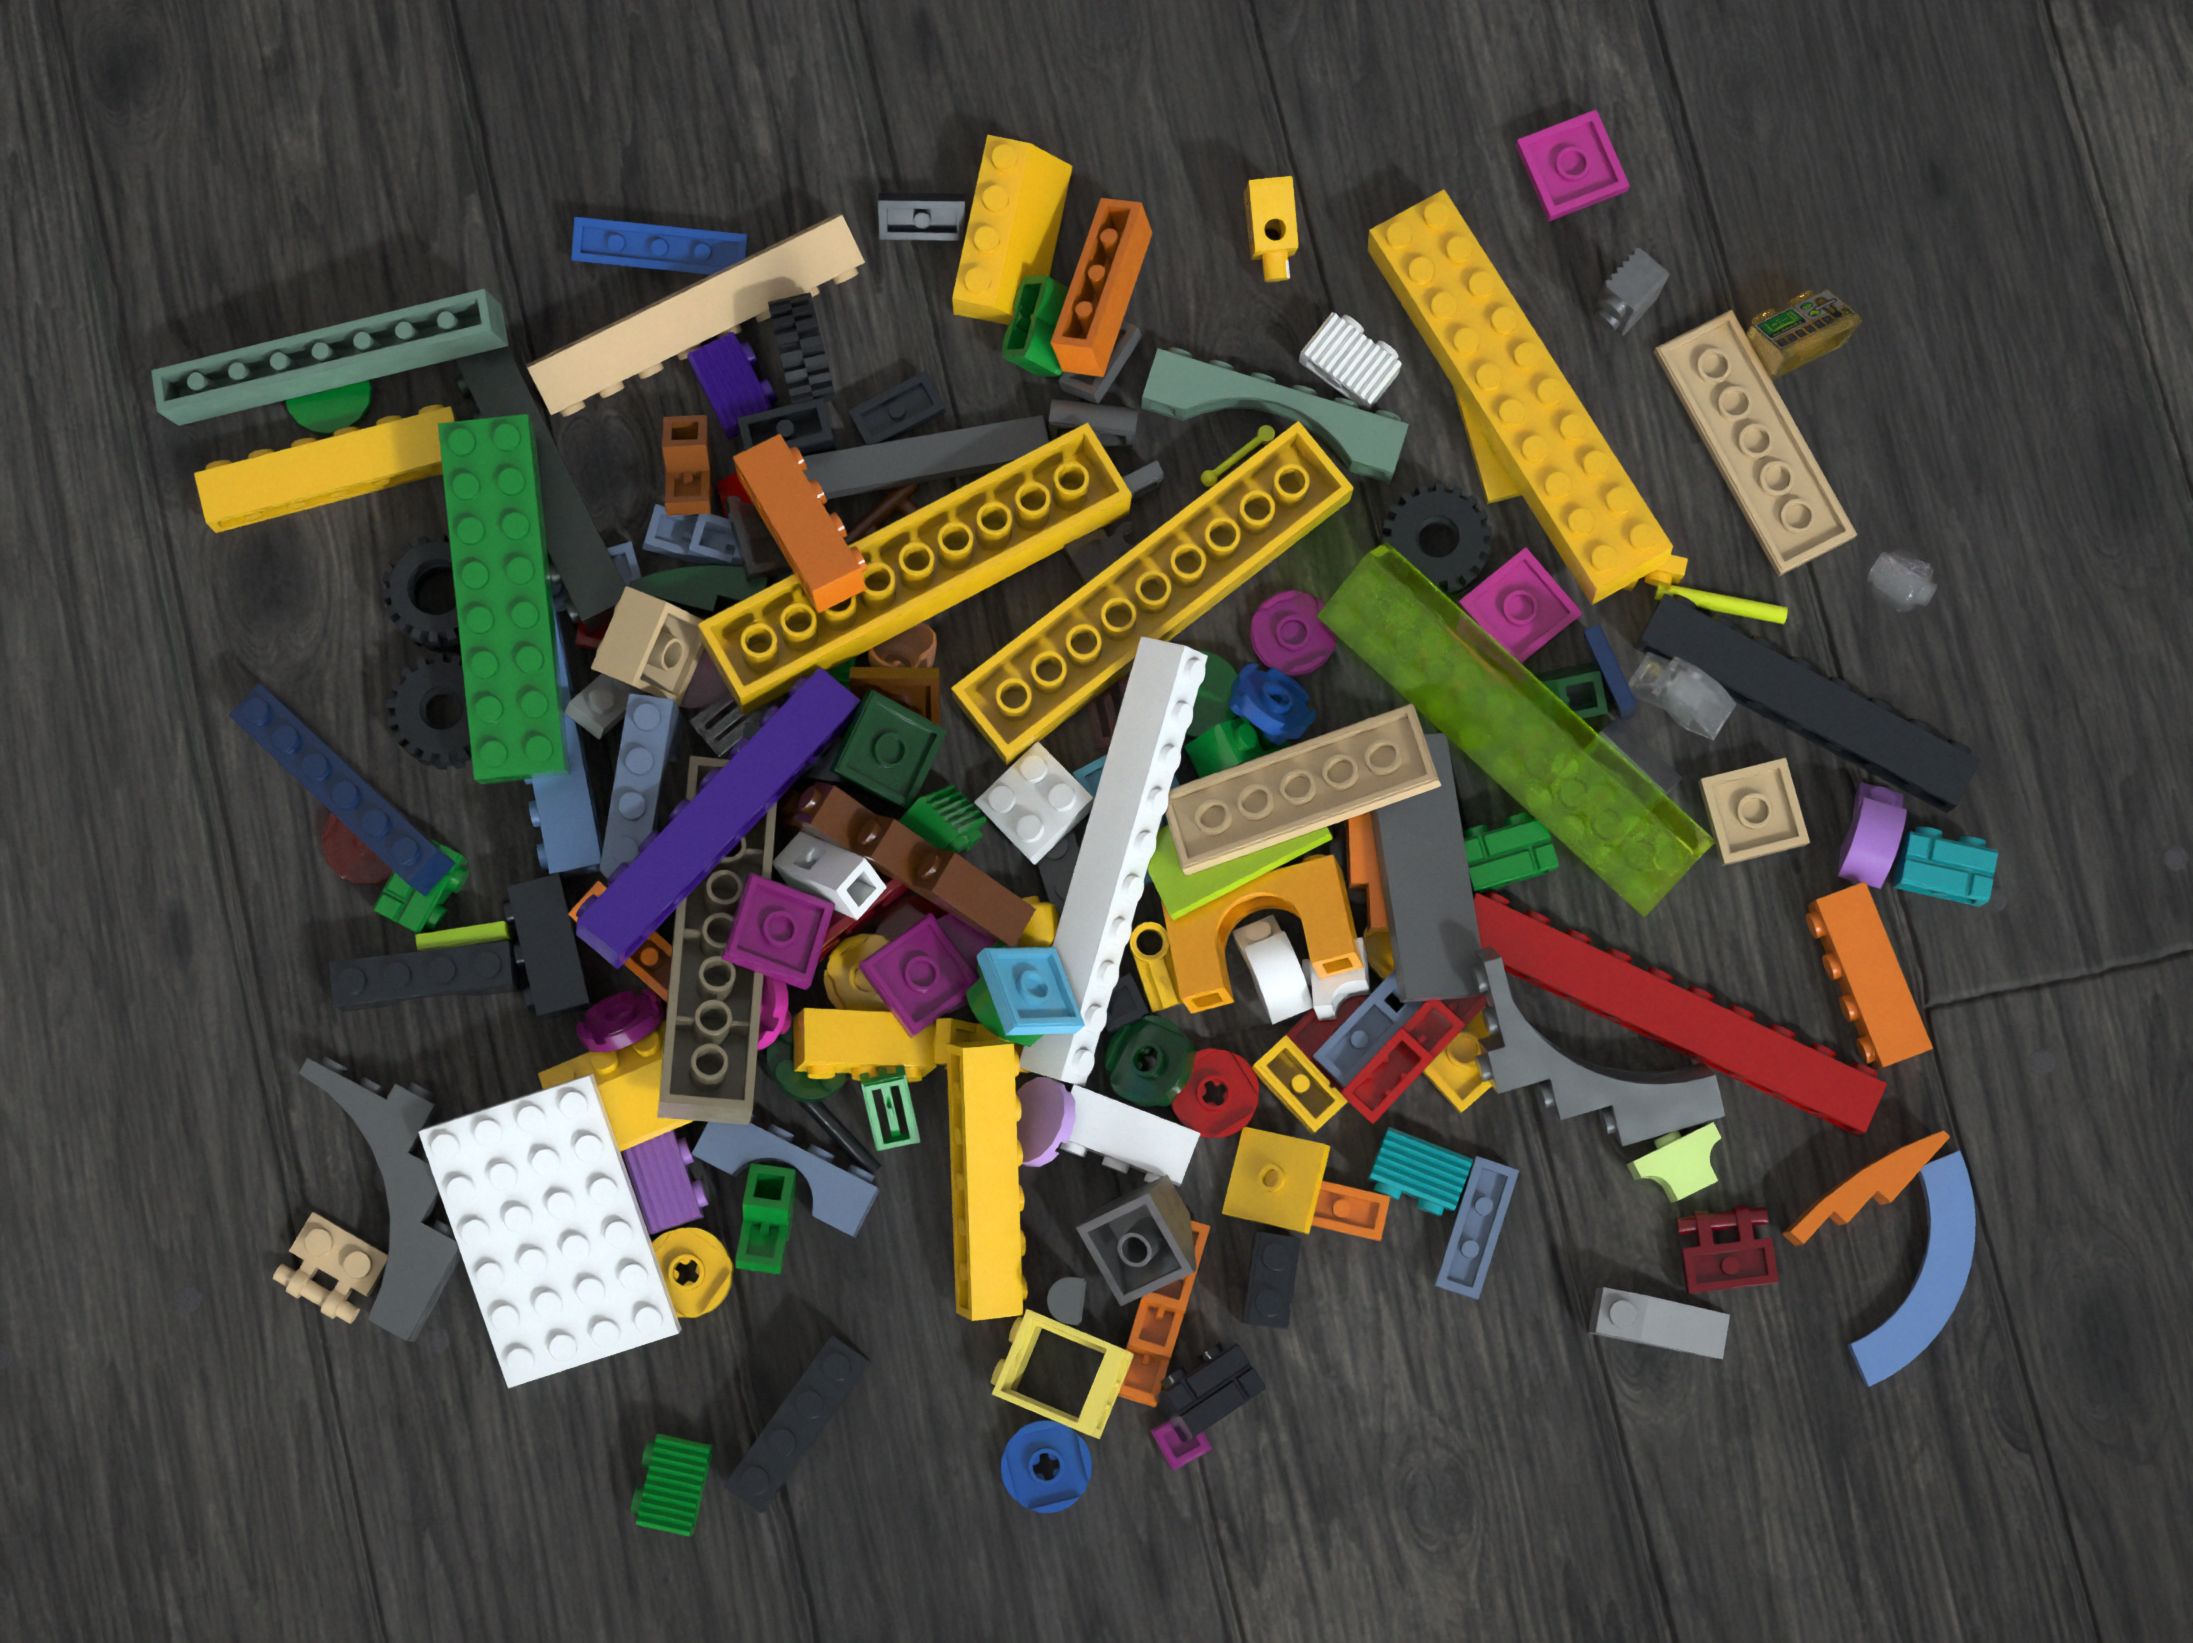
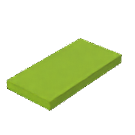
M1168 824L1157 832L1156 849L1149 860L1147 871L1169 916L1174 921L1332 840L1333 837L1329 829L1324 827L1186 876L1181 868Z

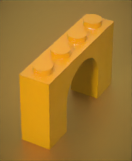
M1322 854L1312 855L1303 859L1299 864L1285 868L1279 866L1174 921L1169 916L1163 901H1161L1180 999L1191 1014L1234 1003L1225 959L1227 940L1234 927L1243 918L1259 910L1281 909L1293 913L1301 919L1310 961L1320 979L1364 968L1343 872L1333 854L1328 856Z

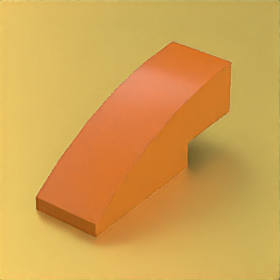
M1367 812L1345 820L1348 889H1365L1367 933L1389 932L1371 814Z

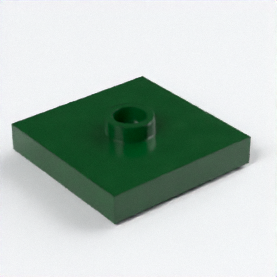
M867 690L829 771L908 811L919 794L948 730L874 690Z

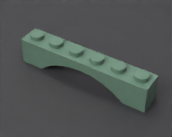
M1170 347L1165 351L1157 348L1142 395L1141 409L1181 421L1203 413L1224 409H1253L1277 414L1294 422L1299 421L1303 427L1320 437L1337 454L1349 472L1391 483L1409 425L1400 422L1401 418L1398 415L1383 410H1378L1375 414L1359 409L1357 403L1345 398H1335L1334 401L1318 397V393L1315 390L1301 385H1294L1292 389L1275 384L1276 380L1262 373H1251V376L1235 372L1233 366L1222 361L1210 360L1209 364L1192 359L1193 355L1183 349Z

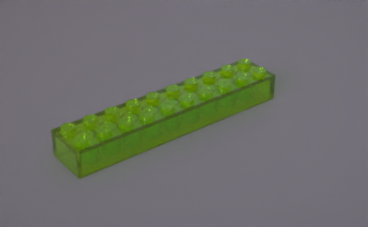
M1388 542L1371 550L1363 557L1316 616L1410 703H1413L1414 707L1643 917H1646L1716 842Z

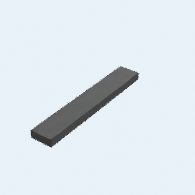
M1043 415L802 456L807 466V470L803 472L808 481L813 479L818 481L826 499L996 470L1049 443Z

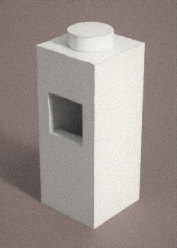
M802 831L772 861V865L789 887L834 903L833 910L856 920L863 915L887 888L866 858Z

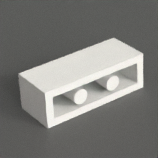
M1075 1084L1073 1085L1071 1093L1075 1100L1076 1118L1070 1138L1066 1144L1061 1143L1060 1149L1085 1158L1087 1151L1104 1157L1103 1166L1127 1174L1129 1167L1146 1173L1144 1181L1147 1183L1168 1175L1173 1184L1181 1185L1200 1136L1199 1132Z

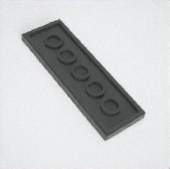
M1447 733L1424 734L1441 786L1370 811L1400 1002L1482 997L1485 995V992L1479 993L1477 991L1471 967L1478 965L1474 951L1481 949Z

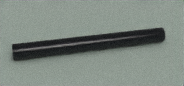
M766 1048L757 1050V1060L764 1067ZM797 1101L860 1169L873 1175L882 1166L822 1101L807 1103Z

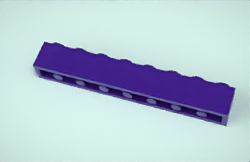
M821 667L810 678L806 675L800 677L788 693V696L791 698L781 708L776 705L770 708L759 722L761 729L751 739L744 736L729 754L731 760L721 770L715 767L704 777L699 785L701 791L690 802L686 798L683 799L669 816L671 822L661 833L657 830L651 832L638 848L641 854L630 865L626 862L620 864L607 881L610 886L599 897L593 894L580 906L576 913V916L579 917L577 919L576 935L616 969H619L852 723L861 700Z

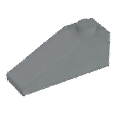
M1601 1287L1595 1290L1588 1333L1723 1359L1730 1314L1647 1295Z

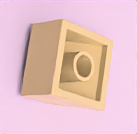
M626 586L621 599L615 606L614 615L606 634L597 648L596 657L591 669L655 697L674 699L676 705L680 707L705 648L701 642L698 623L704 620L666 601Z

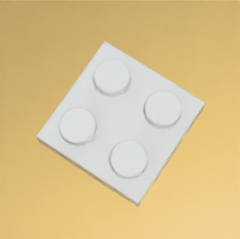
M1037 741L974 803L1035 865L1092 810L1094 798Z

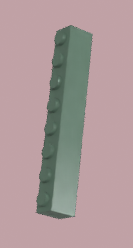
M481 289L151 370L157 412L178 426L509 345L502 304L488 291Z

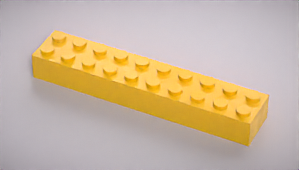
M1443 189L1370 229L1368 237L1369 254L1590 604L1593 605L1667 564L1673 549L1672 543L1446 191Z
M1297 421L951 688L953 699L1006 766H1008L1029 750L1037 741L1042 740L1131 671L1141 636L1166 642L1170 641L1347 504L1351 499L1354 487L1303 425Z
M1087 422L849 545V548L856 546L859 549L867 565V570L862 572L866 590L817 613L797 577L793 574L698 623L701 642L742 714L745 715L789 692L796 681L803 675L810 678L819 667L828 672L1130 513L1132 494Z

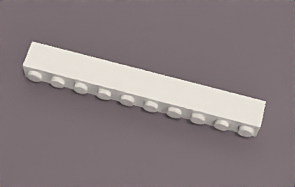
M1141 636L1052 946L1056 948L1085 1026L1077 1033L1044 1034L1031 1047L1024 1046L1020 1058L1021 1069L1084 1087L1088 1075L1093 1069L1094 1053L1100 1032L1106 1024V1011L1112 990L1119 978V966L1125 945L1131 936V924L1136 906L1143 894L1147 867L1156 849L1157 832L1162 815L1168 807L1169 790L1174 773L1180 764V752L1187 728L1193 719V706L1199 685H1201L1205 677V664L1208 656L1185 645Z

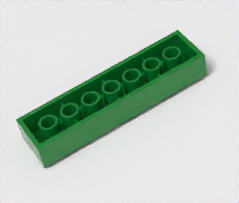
M528 414L438 423L474 780L480 784L571 775L534 423Z

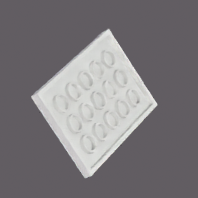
M593 1073L423 1128L418 1132L508 1388L678 1334L682 1330Z

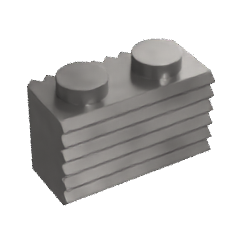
M1635 248L1632 254L1628 255L1626 261H1623L1621 266L1617 267L1615 273L1611 274L1609 280H1605L1593 306L1596 321L1607 331H1616L1624 336L1657 300L1669 277L1668 271L1641 248Z

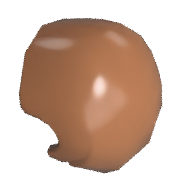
M921 622L868 650V662L872 667L932 668L936 653V633L928 624Z

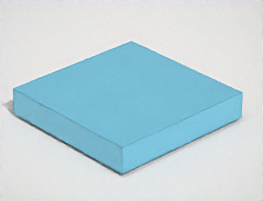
M1055 947L984 948L976 956L1005 1035L1077 1033L1085 1026Z

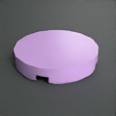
M1036 1077L1025 1083L1016 1092L1021 1103V1118L1017 1122V1140L1020 1141L1022 1146V1164L1028 1167H1040L1051 1162L1059 1154L1055 1150L1061 1142L1067 1143L1072 1134L1076 1118L1075 1100L1072 1093L1066 1091L1064 1084L1049 1077Z

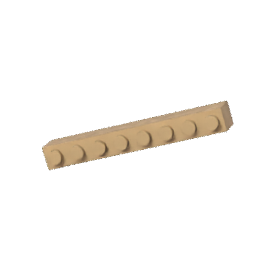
M837 213L526 364L550 414L553 415L560 412L563 418L586 407L583 400L596 393H599L602 399L625 388L622 381L637 373L640 379H644L664 369L661 362L676 354L679 360L686 359L689 352L702 348L701 342L715 335L719 339L731 332H734V334L741 332L742 329L739 324L754 316L757 322L770 318L768 306L770 301L811 292L813 297L820 293L817 286L830 279H833L835 285L851 279L859 274L856 267L865 263L843 215Z

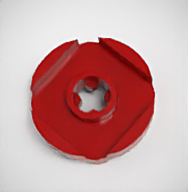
M1202 1049L1196 1052L1191 1076L1183 1090L1177 1094L1176 1099L1171 1103V1108L1181 1125L1199 1132L1200 1137L1209 1139L1225 1138L1242 1130L1252 1119L1258 1105V1079L1250 1064L1241 1056L1226 1050ZM1210 1081L1215 1086L1223 1084L1226 1087L1227 1091L1222 1095L1224 1103L1219 1106L1213 1101L1206 1103L1202 1098L1207 1092L1204 1085Z

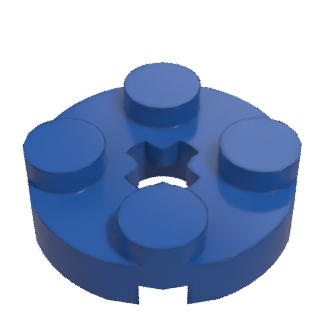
M1248 664L1243 667L1231 685L1232 695L1228 700L1230 709L1237 715L1246 717L1262 730L1264 736L1269 741L1277 745L1284 744L1287 739L1302 737L1316 718L1315 708L1310 712L1306 705L1310 699L1306 690L1292 677L1276 668L1271 667L1266 673L1256 670L1259 664Z
M1049 1420L1033 1422L1019 1429L1007 1443L1001 1459L1002 1480L1008 1493L1022 1506L1039 1513H1054L1073 1505L1085 1492L1092 1474L1091 1455L1083 1438L1071 1427ZM1042 1453H1048L1051 1460L1058 1459L1060 1463V1468L1053 1471V1479L1045 1480L1042 1473L1035 1474L1033 1470V1465L1040 1462L1039 1455Z

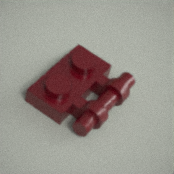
M1745 1204L1733 1206L1732 1211L1708 1213V1210L1704 1209L1693 1211L1692 1216L1675 1218L1677 1234H1695L1697 1240V1247L1680 1249L1686 1294L1779 1283L1772 1238L1754 1240L1752 1226L1768 1224L1766 1207L1749 1209L1748 1205ZM1735 1229L1737 1242L1714 1245L1712 1231Z

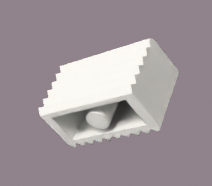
M1332 312L1301 351L1299 363L1346 398L1357 403L1362 410L1369 412L1397 377L1402 363L1397 360L1399 356L1391 346L1383 341H1378L1375 344L1371 339L1362 334L1364 329L1356 320L1348 315H1343L1340 318L1336 313Z

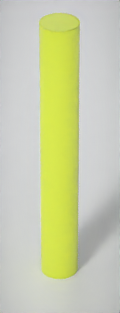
M1658 585L1654 596L1655 600H1660L1664 594L1671 597L1674 594H1678L1694 602L1697 606L1696 608L1779 624H1785L1788 607L1675 585L1670 587Z

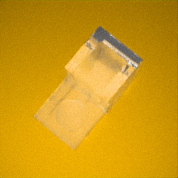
M1648 652L1628 682L1635 698L1665 709L1679 727L1711 740L1715 739L1736 706V702L1716 680L1696 666L1676 656L1670 661Z

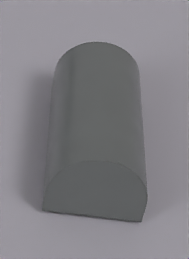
M1052 398L1048 438L1055 440L1088 422L1102 446L1132 450L1135 447L1139 409Z
M1065 1277L1056 1281L1050 1288L1047 1296V1305L1050 1314L1056 1321L1070 1326L1081 1325L1086 1289L1084 1278Z

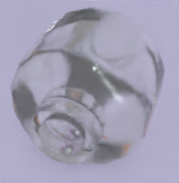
M1897 548L1891 553L1884 551L1876 560L1867 579L1872 584V595L1877 600L1901 613L1910 612L1917 604L1924 608L1937 588V584L1931 581L1934 573L1933 566L1903 548Z

